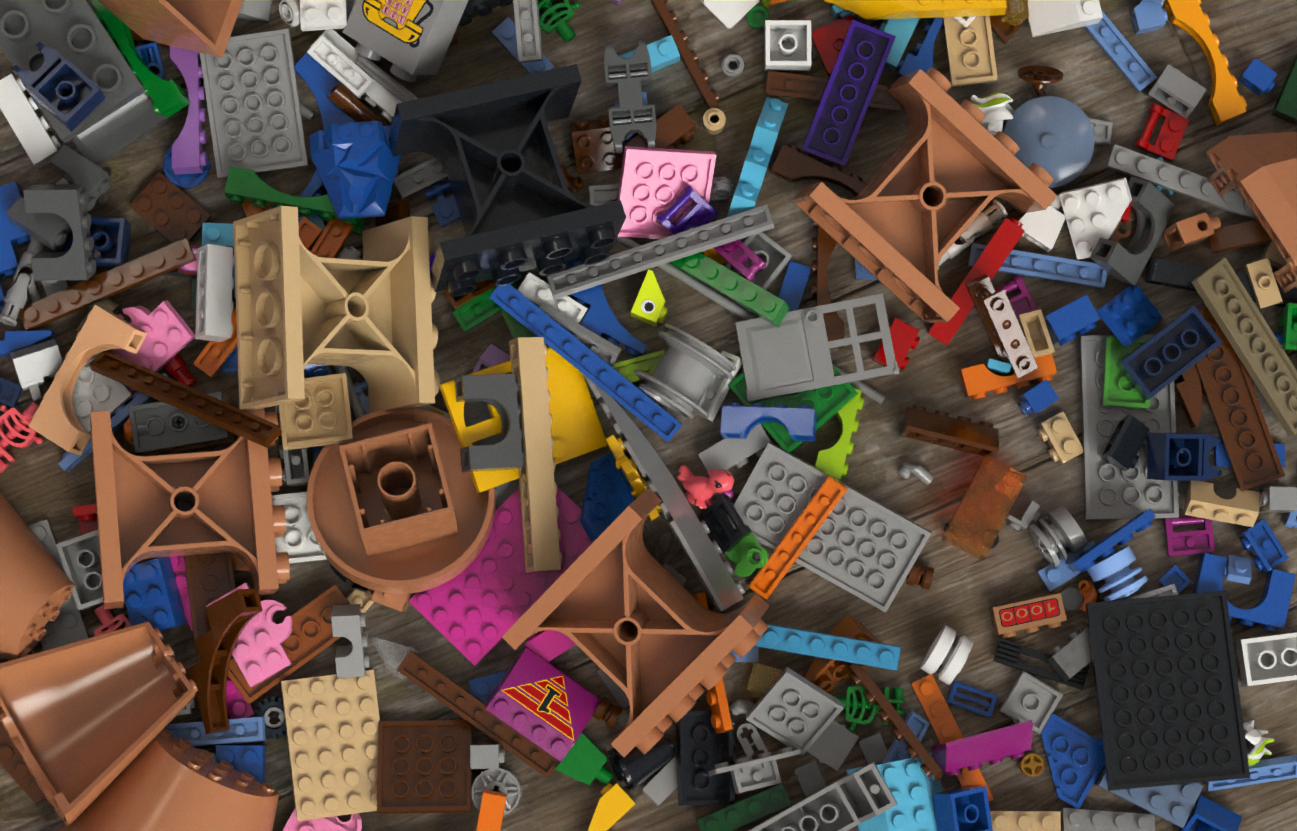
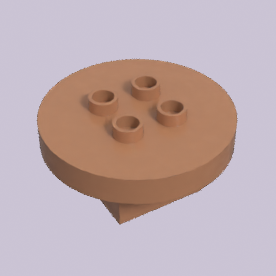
M410 408L378 410L352 421L354 442L325 445L314 463L308 482V517L315 539L325 557L341 574L363 587L384 593L408 594L422 592L438 587L458 576L476 559L488 540L495 517L496 498L495 488L477 493L470 472H462L461 445L452 420L428 410ZM477 442L472 443L473 446H479Z

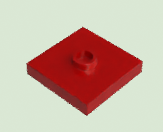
M852 15L811 32V39L827 75L831 74L850 22L854 20Z

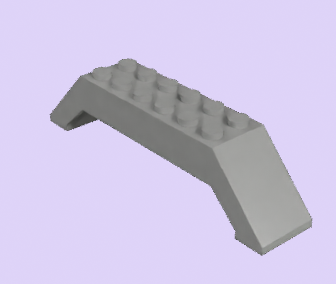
M872 762L838 779L747 831H847L870 818L878 816L898 803L876 764Z

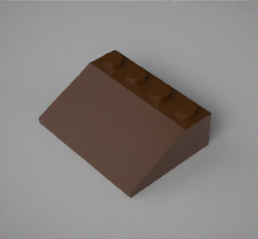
M913 405L912 408L908 407L906 409L900 436L988 458L998 453L999 431L993 428L994 424L980 421V424L971 423V418L958 416L955 419L948 417L949 413L935 410L934 414L926 412V407Z

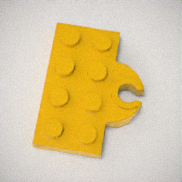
M612 435L605 439L606 444L616 459L617 469L621 468L633 489L631 494L637 498L648 488V485L644 478H641L632 457L628 459L624 454L627 449L621 438L616 439ZM659 504L648 515L651 523L660 518L659 512H661Z

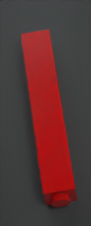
M1013 217L1010 220L1007 218L1003 220L950 298L960 309L949 322L933 323L927 332L946 346L949 344L974 307L965 284L984 274L989 276L990 281L993 279L1025 232L1021 228L1023 224Z

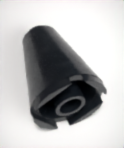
M662 737L645 755L636 746L625 757L615 748H612L608 751V754L612 755L609 758V762L618 781L623 780L626 786L623 789L626 792H630L671 760L675 748L670 739L666 740Z

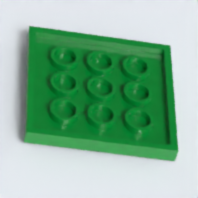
M833 366L834 375L840 376V372ZM744 371L728 384L737 397L748 407L755 403L764 404L765 407H774L776 404L788 405V408H798V405L811 406V409H815L817 413L816 431L858 395L849 383L749 403L747 400V385ZM761 423L783 450L788 453H792L804 442L792 441L788 430L778 423Z

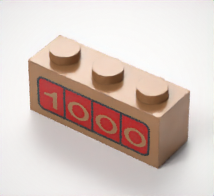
M1061 593L990 608L996 635L1002 634L1003 638L1017 636L1016 631L1024 629L1025 634L1039 631L1038 626L1047 625L1048 629L1062 626L1061 621L1067 620Z

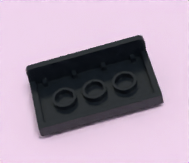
M712 710L688 711L676 723L678 805L734 804L737 794L735 793L731 772L709 776L708 771L715 770L714 765L728 762L729 766L735 765L733 729L716 734V730L711 724ZM729 710L732 727H734L735 719L732 715V711Z

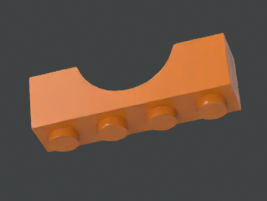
M1048 354L1034 358L1038 368L1020 378H1017L1015 374L1011 376L996 375L989 371L984 364L961 369L959 375L965 398L972 397V400L985 398V393L994 391V394L997 395L1008 392L1007 387L1016 385L1017 389L1030 386L1031 381L1038 380L1039 383L1046 379L1051 381L1053 380L1052 376L1057 374L1053 355Z

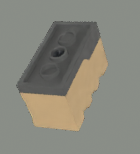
M221 391L208 394L230 404L229 397ZM162 401L128 407L130 417L124 424L125 439L134 446L135 453L142 456H156L164 453L236 442L234 433Z

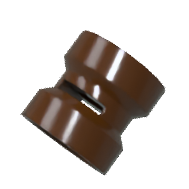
M914 563L907 575L906 584L911 586L917 584L921 588L929 590L934 568L929 566L924 568L920 567L918 563Z
M603 697L592 716L598 720H604L606 725L612 728L623 708L619 705L614 706L609 699ZM608 708H610L607 715L605 716L604 713Z

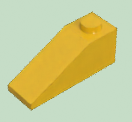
M617 782L614 785L609 783L600 791L603 796L599 799L588 831H607L636 804Z

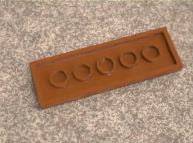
M336 584L292 615L293 630L289 638L281 643L292 662L291 665L259 684L250 687L234 658L230 660L228 676L248 704L341 638L333 637L332 607L333 605H350V602Z

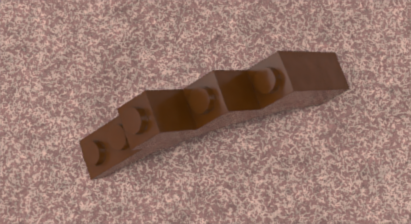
M257 588L238 589L206 607L211 631L195 639L200 662L185 669L187 679H192L198 689L196 694L206 734L223 733L230 730L226 706L228 668L233 649L243 629L249 621L263 611Z

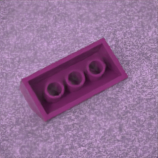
M1030 720L932 746L934 760L941 768L942 773H946L947 777L960 774V768L968 767V771L982 768L981 763L986 761L993 765L1003 762L1002 757L1010 755L1011 759L1025 756L1024 751L1031 750L1033 723Z

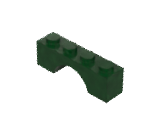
M783 783L761 790L734 804L701 816L696 820L701 831H732L792 804Z

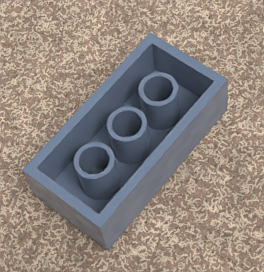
M1104 765L1095 785L1108 791ZM1199 783L1108 792L1177 827L1184 828L1203 786Z

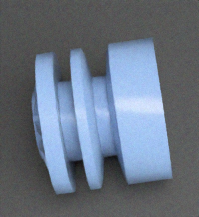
M1129 545L1097 561L1093 567L1087 570L1093 582L1105 580L1106 583L1098 589L1099 593L1110 589L1111 593L1103 597L1104 602L1121 600L1139 590L1148 581L1146 575L1137 579L1134 576L1143 570L1142 567L1129 568V565L1136 560Z

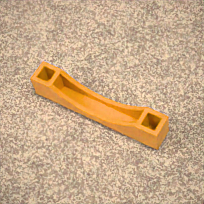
M1165 0L1163 5L1171 23L1182 28L1192 36L1207 58L1212 80L1208 107L1216 125L1219 126L1242 116L1247 112L1245 109L1247 108L1246 101L1237 91V80L1233 74L1230 75L1227 68L1229 66L1228 60L1224 54H1221L1218 48V37L1215 33L1212 34L1210 30L1209 17L1206 13L1202 12L1200 7L1201 0Z

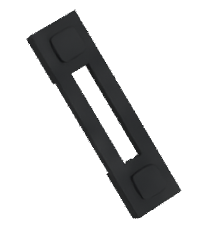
M1003 638L999 639L994 662L1081 690L1084 688L1089 666L1086 665L1073 677L1065 681L1057 673L1019 661L1020 654L1048 662L1047 660L1053 655Z

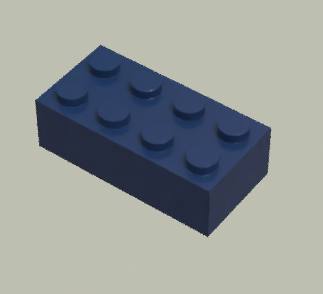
M1192 306L1116 365L1142 399L1146 401L1223 342L1196 307Z

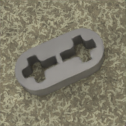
M744 723L738 727L736 731L737 739L746 756L750 757V761L757 760V758L752 759L751 757L754 754L752 745L755 744L758 750L763 749L764 753L768 752L754 725ZM746 727L748 730H753V733H751L752 743H749L746 737L741 738L742 728Z

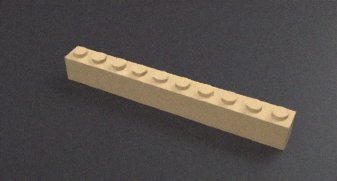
M518 337L509 341L511 374H515V379L519 385L517 402L521 408L519 424L523 431L521 447L525 454L523 467L519 468L526 573L552 572L561 570L563 559L561 552H559L561 533L557 524L559 508L556 505L555 497L557 494V484L554 482L556 464L552 457L554 439L551 436L550 429L552 415L549 412L550 391L547 389L549 370L545 362L547 346L544 343V337Z

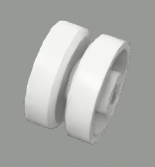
M944 625L929 648L920 669L933 674L942 664L938 673V679L950 685L963 668L974 641L963 635L952 645L956 637V630Z

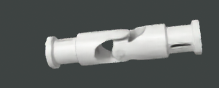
M995 199L992 202L993 205L984 212H980L960 235V240L964 244L957 245L953 243L942 256L938 269L946 260L953 259L972 244L975 238L984 235L993 228L995 222L1002 217L1008 216L1007 211L999 201Z

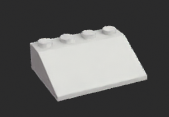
M1024 0L1032 37L1098 24L1103 18L1099 0Z

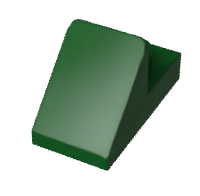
M1297 303L1286 304L1277 328H1283L1282 349L1297 351Z

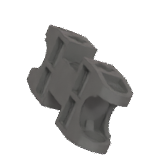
M638 39V47H636L635 54L627 59L621 58L616 53V50H613L612 42H606L604 55L606 88L618 87L620 107L608 109L610 134L616 154L623 153L622 145H624L626 137L633 133L641 135L645 143L647 142L648 148L654 149L657 130L655 104L643 105L641 90L642 84H652L651 62L645 40Z

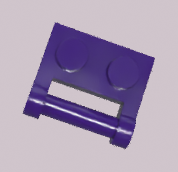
M690 185L683 189L685 192L664 213H660L656 217L674 235L708 224L718 214L717 210ZM692 198L695 202L672 223L670 219Z

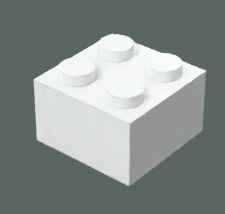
M765 20L764 71H810L811 20Z

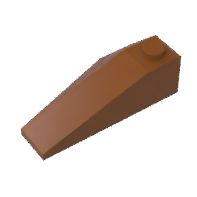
M849 614L830 633L832 635L881 643L861 622ZM815 657L804 678L828 693L833 690L834 684L843 678L846 681L850 679V665L853 663ZM860 664L864 669L869 667L868 665Z

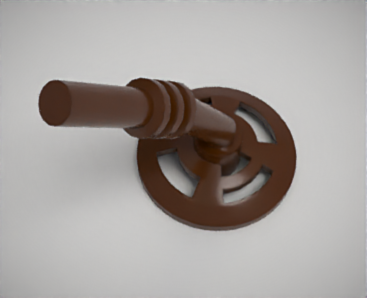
M1026 66L1020 68L1017 73L1021 79L1033 83L1032 86L1035 87L1034 89L1038 97L1047 96L1044 90L1046 84L1059 82L1063 79L1064 75L1060 70L1047 66Z

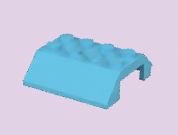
M906 758L877 764L878 770L898 804L878 816L858 824V831H938L932 794L943 792L941 779L934 782L931 777L927 778L920 769L921 764L917 758L914 760ZM864 766L847 769V775Z

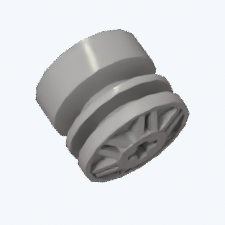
M1062 505L1048 513L1050 525L1043 519L1037 520L1039 528L1034 523L1028 526V531L1036 549L1053 567L1060 564L1058 556L1063 561L1068 559L1065 547L1075 554L1088 545L1081 528Z
M504 767L487 769L481 772L471 788L475 807L480 811L484 789L492 790L495 786H499V791L507 794L503 816L509 814L518 805L522 796V786L518 777L511 770Z

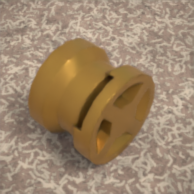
M1027 753L1020 758L1019 768L1023 774L1035 777L1042 773L1044 762L1039 755Z

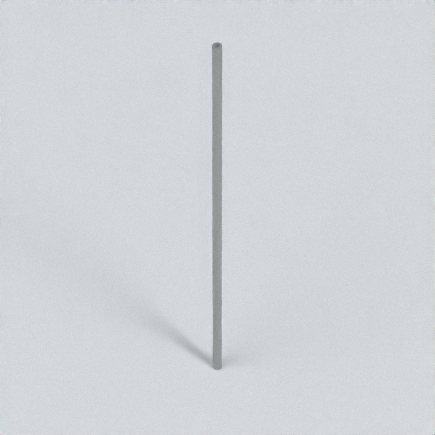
M617 237V242L628 249L641 246L628 237ZM666 263L658 266L743 320L758 318L674 265ZM833 364V366L840 372L841 375L848 374L847 372L843 371L842 369ZM861 381L849 383L853 388L862 390L863 394L879 404H882L885 399L884 395Z

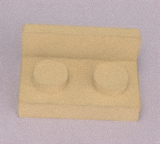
M1064 412L1038 424L1040 428L1037 430L1042 441H1047L1051 449L1048 452L1054 462L1058 461L1059 465L1084 453V449Z

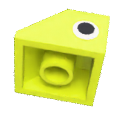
M648 269L631 310V317L657 327L658 323L663 324L668 308H665V299L653 271Z

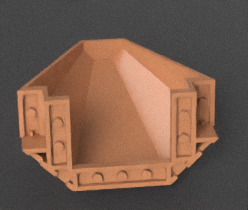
M1297 131L1227 136L1219 144L1205 152L1217 169L1208 179L1220 197L1229 193L1234 187H1237L1288 263L1273 273L1276 281L1284 293L1294 287L1297 288Z

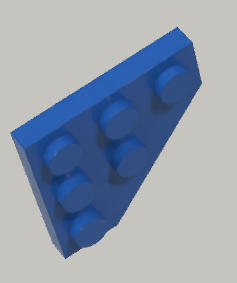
M612 452L593 461L589 467L580 523L591 541L598 538L636 499L631 494L633 489L621 468L617 469L616 459Z
M1052 713L1040 735L1054 788L1059 799L1079 809L1105 764L1103 745L1101 741Z

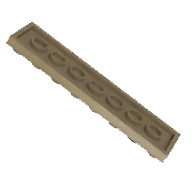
M1226 257L1219 259L1191 282L1289 437L1297 434V370L1284 349H1282L1279 341Z

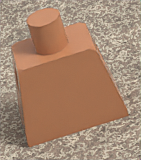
M1205 212L1174 223L1163 230L1162 235L1171 253L1210 237L1214 234L1215 229L1221 227V222L1217 215L1208 217V214Z
M368 589L365 596L371 601L404 612L407 610L413 593L392 594Z

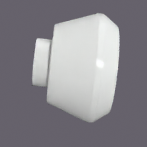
M281 0L279 13L287 25L295 27L301 23L300 0Z

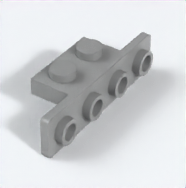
M792 747L779 749L778 755L772 756L771 752L758 754L757 760L750 761V757L737 759V764L729 766L728 762L714 765L715 770L708 771L709 776L730 771L736 794L780 784L782 782L776 760L799 755L801 750L793 751Z

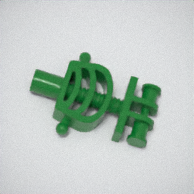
M538 0L540 2L538 4L539 12L543 8L546 10L539 19L540 32L543 30L549 35L557 30L565 43L571 41L576 34L568 22L574 18L573 9L580 8V3L575 2L570 5L568 0ZM555 1H561V2H563V3H558V4H556V5H553V4H552V2H555ZM550 16L551 19H549L548 22L544 24L545 20Z
M854 683L853 686L846 687V697L833 696L844 703L845 720L851 722V726H849L850 732L856 731V723L863 725L870 723L876 710L879 711L874 703L871 705L863 695V688L860 685L857 687ZM884 687L883 695L890 703H895V710L902 718V714L905 711L900 710V703L905 704V700H903L905 688H893L894 697L889 699V687ZM855 690L859 691L861 700L857 699ZM856 709H861L858 717L853 718L856 713ZM870 709L871 713L868 716V718L865 720H861L865 714V710ZM882 721V725H888V722L884 723Z

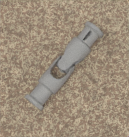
M31 236L30 245L27 251L23 253L14 274L13 283L15 284L7 291L4 298L5 305L0 314V322L15 327L17 325L16 319L20 309L24 308L27 301V288L30 289L34 283L33 278L29 277L26 273H19L22 268L32 270L31 258L39 252H44L47 247Z

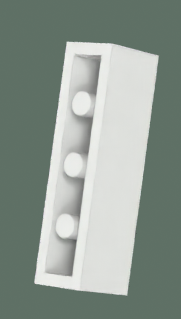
M10 74L0 80V109L32 163L39 169L48 164L62 146L55 135L51 137L47 130L50 128V125L44 116L39 117L36 112L39 107L32 96L27 97L24 92L26 88L21 79H17L13 74Z
M206 244L198 248L195 339L222 342L231 338L233 332L231 313L234 308L232 300V290L234 288L232 270L235 264L232 247Z

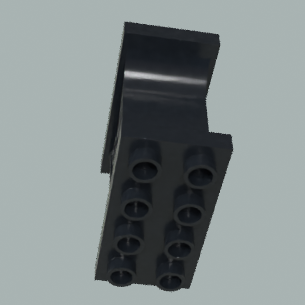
M577 64L398 103L396 105L388 139L393 157L419 151L436 157L444 165L466 233L461 238L439 243L430 272L435 292L448 289L452 297L463 296L477 289L476 282L493 279L496 286H504L521 279L522 271L538 268L540 275H550L563 270L566 267L565 261L582 257L585 265L602 262L610 257L609 251L618 240V234L626 219L622 202L619 200L594 206L579 201L570 193L546 123L569 117L582 82Z

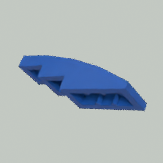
M51 330L5 331V340H0V358L10 356V352L56 338V333Z

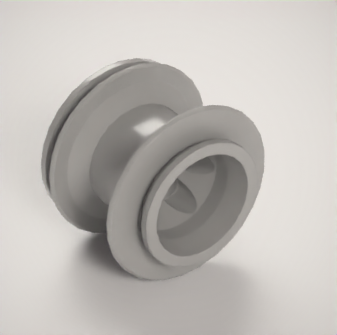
M665 324L664 329L666 333L659 331L657 334L667 343L669 348L651 376L640 370L633 371L645 383V385L640 384L639 388L659 403L687 419L692 420L694 418L692 412L701 417L709 418V414L697 405V402L714 375L732 380L733 376L729 370L735 371L736 366L699 339L677 327Z

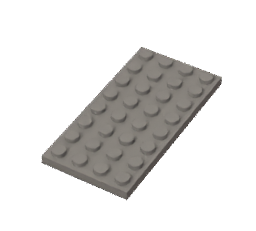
M1155 334L1141 335L1139 338L1150 339ZM1080 336L1085 520L1132 519L1148 509H1151L1156 517L1153 519L1179 518L1178 480L1147 479L1148 443L1144 449L1140 447L1137 456H1139L1138 462L1133 469L1129 468L1127 471H1123L1100 458L1121 418L1128 414H1131L1150 429L1149 433H1176L1174 381L1150 398L1149 409L1102 406L1105 337L1116 336Z
M769 442L733 506L744 524L749 526L752 531L751 533L756 537L757 541L774 550L829 474ZM836 479L846 486L848 490L795 562L878 609L887 612L932 532ZM728 515V516H727L728 519L730 520V522H731V524L733 525V527L736 529L735 525L733 524L732 520L730 519V517H729V515Z

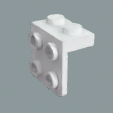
M760 0L699 1L726 28L731 29Z

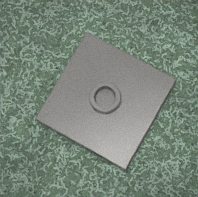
M1021 671L999 711L1019 723L1032 720V731L1040 735L1063 694L1028 673Z

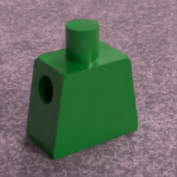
M584 733L580 734L573 747L556 767L557 771L589 786L594 778L607 786L614 773L603 766L608 757Z

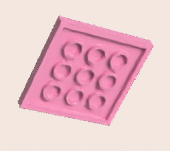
M625 146L617 201L621 200L626 219L618 237L662 239L674 235L656 217L660 213H664L685 192L683 189L687 185H690L709 203L716 153L711 151ZM691 198L670 221L674 223L695 201Z

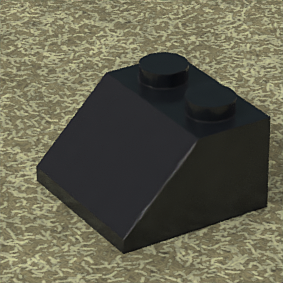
M1131 414L1122 417L1100 458L1123 471H1127L1129 468L1133 469L1139 460L1137 453L1140 447L1144 449L1148 443L1147 434L1150 429Z

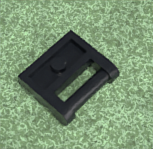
M724 494L719 496L700 514L723 554L731 551L744 537L752 532L749 526L744 524L730 501L732 498ZM722 506L724 507L733 524L735 525L736 529L738 530L737 532L731 524L730 520L728 519L727 515L725 514L724 510L722 509Z

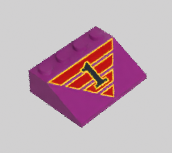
M525 647L485 701V709L561 762L579 738L601 699L528 647Z

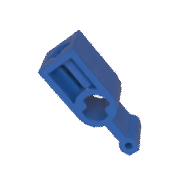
M153 42L136 47L152 72L160 71L157 76L167 80V73L158 44Z

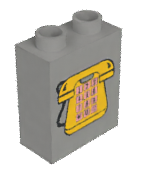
M356 0L343 33L358 42L355 50L360 55L376 61L384 57L393 63L390 69L393 75L406 81L415 82L418 75L438 74L468 0Z

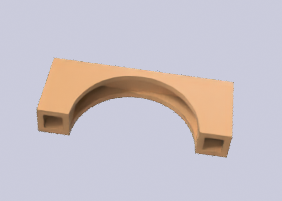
M94 305L82 329L78 332L74 344L67 352L62 366L55 374L51 386L44 394L39 408L33 414L28 427L66 451L81 456L91 438V434L78 421L73 405V392L79 373L90 359L110 349H124L137 354L147 333L111 311Z

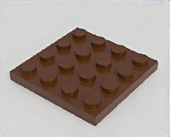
M467 720L379 721L377 814L472 812V769H470L472 724Z

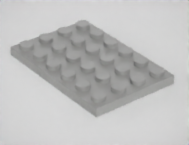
M290 29L230 37L223 58L200 53L217 178L228 177L230 166L253 170L255 173L309 166Z

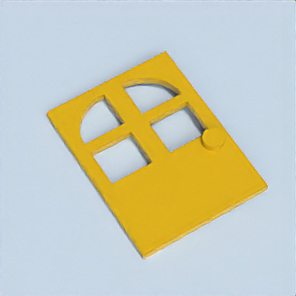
M550 346L547 347L545 362L549 370L547 389L550 391L549 412L552 415L550 429L551 436L554 439L552 457L555 460V464H559L605 447L607 444L582 372ZM508 360L468 375L507 374L511 372V361ZM454 380L440 384V389L461 448L473 446V442L495 434L500 436L502 430L501 418L492 405L487 403L492 416L491 419L466 427L464 421L465 402H456ZM519 468L515 470L470 472L477 493L518 479Z

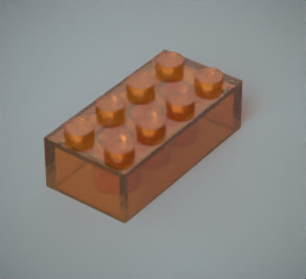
M986 454L981 459L941 540L981 561L985 559L1027 475Z

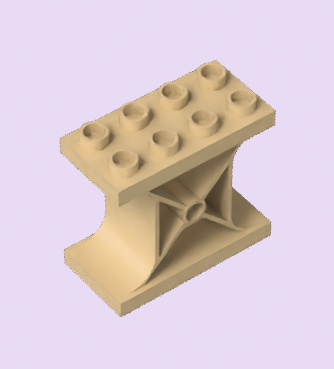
M279 206L233 222L240 410H259L305 399L304 369L307 364L349 366L360 372L368 383L369 413L383 409H410L435 403V396L440 388V377L438 372L434 370L433 349L438 342V331L432 323L431 303L435 299L436 292L430 278L429 257L434 250V238L432 233L428 231V217L411 216L362 231V260L323 258L308 251L299 238L298 207Z

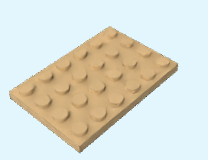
M367 670L365 677L337 678V674L281 681L297 821L377 811L378 726L380 717L374 670Z

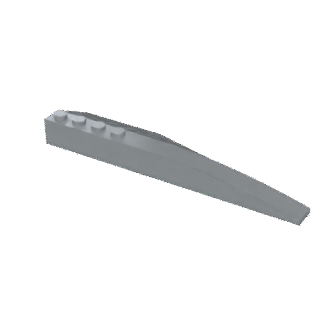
M583 374L584 379L615 433L623 441L627 449L626 452L635 462L641 478H644L648 487L662 500L659 503L661 513L718 612L720 613L743 600L742 594L745 591L739 581L734 582L730 574L734 572L728 561L723 562L719 554L722 551L717 542H711L707 535L710 533L708 526L704 520L702 522L699 521L659 455L619 404Z

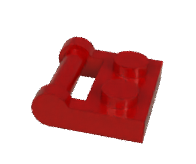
M1152 103L1149 109L1150 115L1140 139L1136 140L1134 146L1172 162L1190 119H1185L1177 113ZM1160 116L1165 119L1155 143L1152 145L1148 141Z

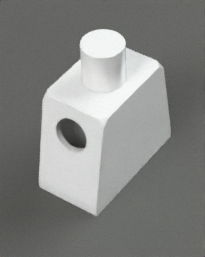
M1058 195L1046 210L1026 213L1019 220L1023 224L1021 228L1025 230L1022 236L1047 253L1054 247L1065 221V215L1059 212L1062 204Z

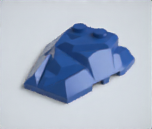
M380 121L330 124L326 130H319L310 135L311 159L319 172L321 182L327 190V195L338 219L385 216L392 193L394 178H396L398 173L399 161L402 159V155L393 157L388 141L391 126H382Z

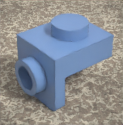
M1228 554L1224 573L1226 574V580L1249 585L1252 579L1251 559Z

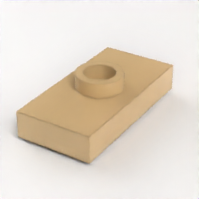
M1266 258L1246 264L1245 268L1258 308L1262 309L1283 302L1269 259Z

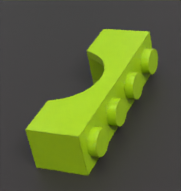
M855 389L858 395L836 413L841 424V435L838 442L829 449L817 452L814 467L838 480H841V476L846 477L849 465L845 463L846 455H851L854 441H850L852 432H856L859 419L855 417L857 409L862 410L864 396H861L862 390Z

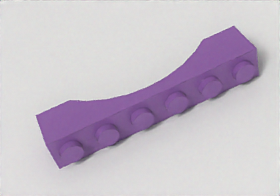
M170 46V59L186 82L189 101L191 102L185 125L179 137L171 146L172 169L176 175L203 173V166L207 165L206 152H203V144H206V131L202 130V122H206L205 108H202V100H205V87L201 86L203 73L200 53Z

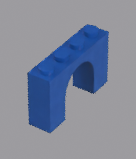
M1208 553L1200 554L1192 594L1223 591L1222 582L1228 558ZM1275 569L1267 572L1262 597L1255 606L1249 609H1239L1227 601L1230 622L1231 618L1239 619V624L1253 627L1254 623L1263 625V630L1270 632L1284 629L1296 574Z

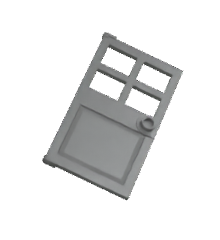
M883 293L787 312L779 327L774 326L761 317L735 322L749 403L891 374L896 375L900 371L895 360ZM875 304L880 331L858 336L853 308ZM846 310L851 337L828 341L823 314ZM882 339L887 367L864 371L859 343ZM852 345L857 372L835 376L830 349Z

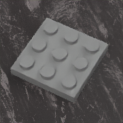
M786 667L746 714V720L785 745L792 747L793 750L800 749L801 755H804L844 709V703Z

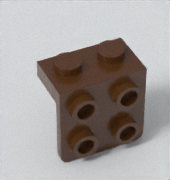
M603 115L593 120L581 118L570 123L576 168L579 174L616 170L622 167L621 153L616 154L611 138L609 115Z

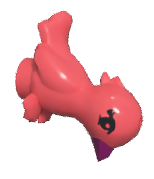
M682 465L679 468L677 479L683 482V487L687 490L685 492L686 499L700 509H706L707 505L710 506L714 502L712 496L715 493H722L732 498L734 478L729 471L711 469V471L707 472L709 477L696 476L686 465Z

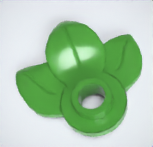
M752 533L744 537L731 551L725 553L731 561L737 564L735 575L739 577L752 575L755 569L764 567L768 562L767 550L758 544L756 537ZM756 553H759L761 556L759 561L755 558Z

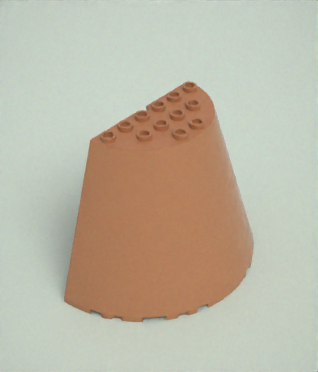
M164 728L73 823L68 826L64 824L58 831H272L279 793L274 791L275 788L270 784H261L254 780L251 774L233 769L234 766L227 761L221 760L220 763L212 759L213 755L210 752L192 747L190 741L183 738L177 739L171 735L172 733Z

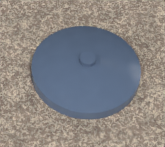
M1043 96L1025 102L1013 112V119L1007 121L1003 133L1008 135L1019 146V151L1014 156L1027 168L1033 162L1051 175L1053 182L1048 186L1049 188L1066 185L1084 172L1092 158L1095 141L1090 120L1077 105L1064 98Z

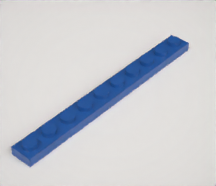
M511 284L497 286L489 295L490 299L537 337H544V342L664 440L669 442L683 425Z

